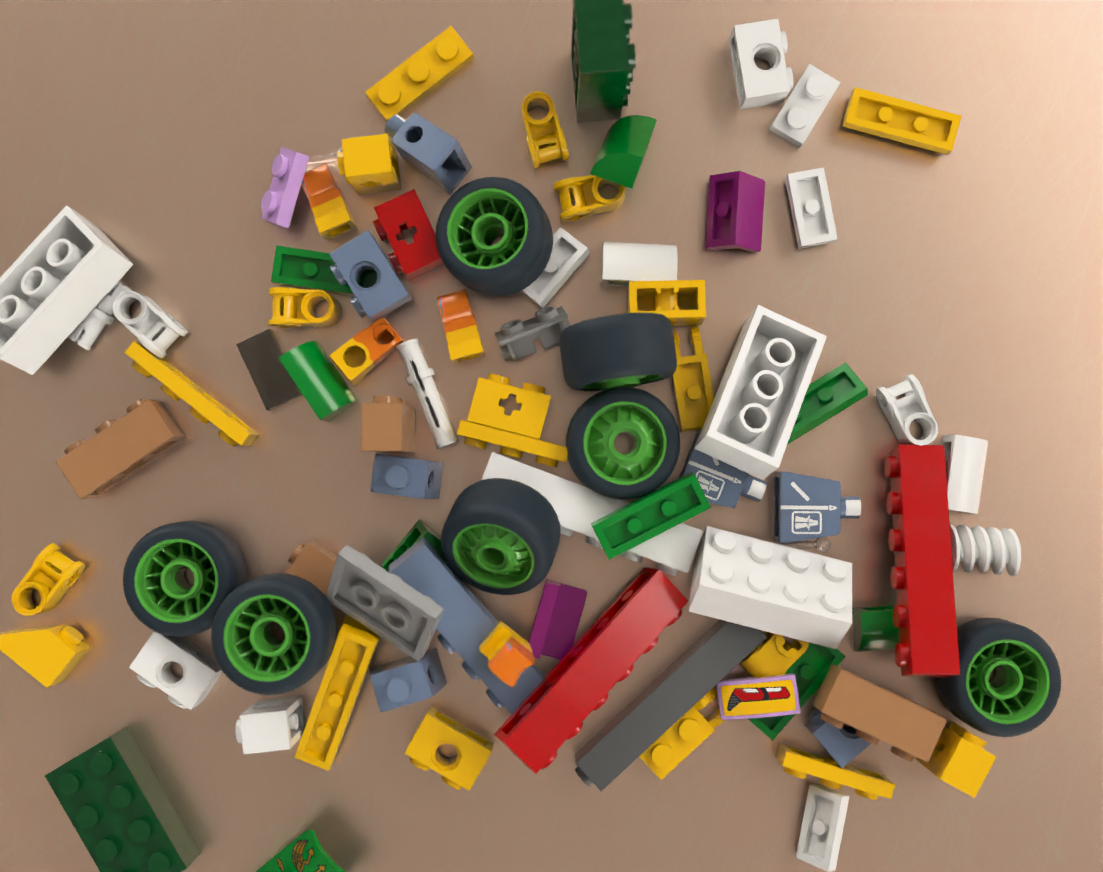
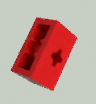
M415 189L374 207L378 219L374 220L373 224L382 241L388 239L394 250L388 256L397 274L404 272L408 280L411 281L444 265L438 253L436 234ZM407 230H410L413 234L414 240L409 245L404 240L405 236L403 234Z

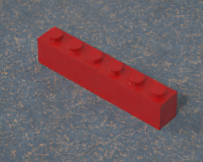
M899 444L889 453L884 464L885 476L890 478L891 492L887 495L886 507L888 514L892 515L893 529L889 531L888 543L890 551L895 554V566L892 567L890 575L891 586L897 590V605L893 607V624L895 628H899V643L895 646V662L898 667H901V676L950 677L960 675L944 445L921 446Z
M644 567L494 733V736L535 774L540 769L547 768L555 760L560 746L580 732L583 727V720L590 712L599 709L607 701L608 692L612 687L631 674L635 661L642 654L653 649L658 642L657 636L664 628L674 624L681 617V609L689 600L659 569Z

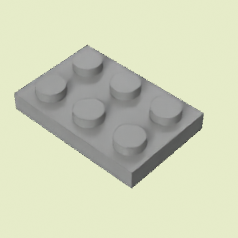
M346 545L338 553L326 592L328 601L419 662L429 647L444 608L436 604L429 596L421 594L404 583L399 576L389 573L374 563L367 555L356 551L349 545Z

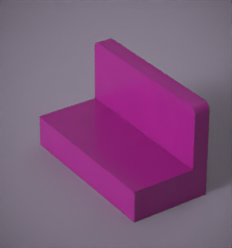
M742 171L710 175L705 248L711 250L740 248L750 252L761 251L765 181Z
M549 579L545 580L528 640L534 658L540 659L541 655L561 660L573 647L587 598L586 590Z

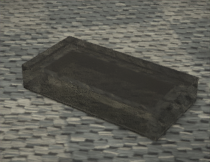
M265 330L236 344L267 411H271L303 396L278 359V357L283 355V352L273 330Z

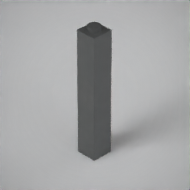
M719 620L575 754V764L578 766L575 769L577 775L587 786L590 787L594 783L600 791H603L763 642L767 636L759 629Z

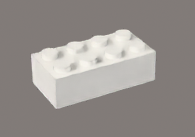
M67 205L0 277V359L31 375L41 367L134 265L96 225Z
M758 305L743 324L694 449L762 480L778 469L827 336Z
M707 526L695 553L688 611L836 649L852 625V563Z

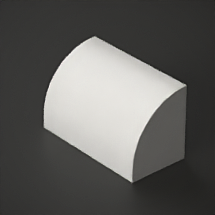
M603 241L601 285L628 287L629 281L677 280L678 254L676 245Z
M956 434L943 435L941 445H944L949 510L978 514L988 441Z

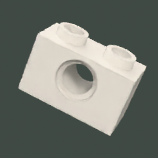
M772 19L734 25L729 37V45L740 110L783 103L790 90L793 89L794 79L791 67H786L784 54L787 53L788 42L786 32L780 31L779 20ZM759 58L766 60L770 64L771 69L762 70L758 68L754 60Z
M155 631L129 667L138 674L137 678L140 682L152 688L158 687L168 694L167 698L172 704L179 708H188L190 710L204 701L223 673L215 657L184 636H168ZM172 661L181 665L183 669L182 678H177L172 674L170 669Z
M303 695L258 700L239 715L240 719L236 722V738L238 743H242L243 754L291 749L302 737L306 726Z

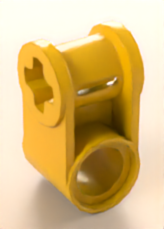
M534 91L528 94L522 103V121L533 169L539 168L540 163L559 158L563 161L569 160L565 136L562 127H560L552 98L542 91ZM543 106L548 111V115L545 118L536 120L529 116L528 111L532 107Z
M594 175L566 178L553 184V190L558 193L562 213L559 215L561 222H574L593 215L612 212L622 205L625 197V186ZM611 184L619 192L612 199H604L599 195L598 191L602 186ZM570 194H573L575 206L571 203Z
M288 287L269 288V295L273 297L272 318L268 320V326L326 328L337 324L341 318V304L336 298L325 291ZM327 300L329 304L328 312L323 317L317 318L315 306L320 301Z
M49 544L36 557L28 573L14 589L11 600L13 608L24 616H32L53 610L68 589L81 576L85 569V564L81 561L74 562L59 551L60 546L57 544ZM34 589H37L41 595L39 606H36L31 599Z
M765 631L764 634L767 638L739 664L754 678L782 675L806 652L809 642L794 639L790 643L782 635Z

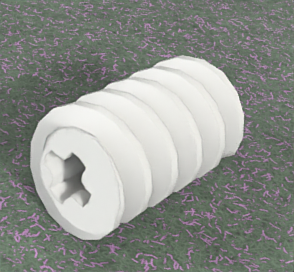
M950 524L953 571L958 569L959 563L962 561L964 572H971L976 562L979 573L986 574L991 563L992 571L996 575H1001L1005 565L1009 575L1016 576L1018 574L1021 564V546L1016 533L1012 529L1003 528L999 531L994 527H988L987 529L980 526L969 528L967 525L954 527Z

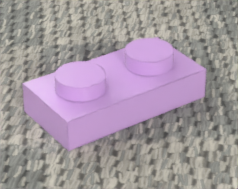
M281 147L280 153L274 158L271 173L273 178L270 188L262 198V219L289 228L309 156Z

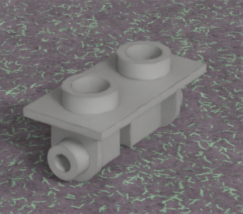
M548 306L538 310L535 313V317L523 322L517 319L502 325L501 331L496 332L495 336L499 346L507 344L500 347L505 361L509 359L517 361L536 353L537 350L533 339L538 337L544 349L560 343L561 333L565 328L571 326L568 320L562 322L569 319L563 307Z

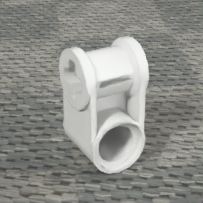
M125 291L117 295L113 301L112 309L117 320L128 328L145 348L160 359H164L167 355L165 351L179 336L184 337L188 333L179 321L164 311L148 296L133 291ZM139 300L142 306L141 313L132 319L129 314V308L133 302Z
M913 374L905 376L903 382L889 388L879 387L876 389V398L879 406L887 417L895 438L901 445L922 446L934 441L938 433V425L926 401L923 388ZM905 393V397L896 400V396ZM912 421H916L922 427L923 432L919 440L913 438L909 432V426Z

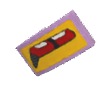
M793 673L759 678L745 677L722 680L716 684L721 720L763 718L801 713L796 676Z

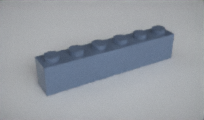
M425 537L389 565V573L399 576L404 583L421 594L429 596L436 604L444 608L436 628L440 633L437 636L438 640L450 654L456 651L464 660L462 667L474 681L480 678L489 688L486 690V694L499 709L505 706L513 714L541 683L545 675L533 664L522 672L516 685L511 687L500 680L489 669L487 665L489 663L488 657L479 651V646L499 622L460 577L454 573Z

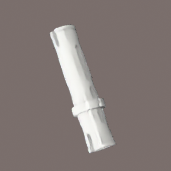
M414 338L397 345L396 349L399 351L408 374L406 381L408 385L413 386L435 441L436 449H439L459 440L454 433L445 406L432 378L435 375L433 368H428L418 343L419 340Z

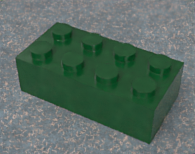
M573 0L571 61L577 123L620 119L622 107L628 106L630 82H633V69L636 68V53L634 43L629 44V29H632L631 3L624 4V0Z
M128 727L123 728L45 775L100 872H182L201 854Z

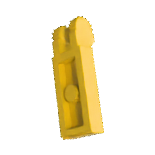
M699 326L689 328L692 356L681 357L679 335L675 329L673 330L677 367L671 377L680 432L702 429L714 400L707 353L703 351Z
M716 686L639 756L660 780L715 731V727L725 721L720 718L719 707L707 718L699 711L717 696Z

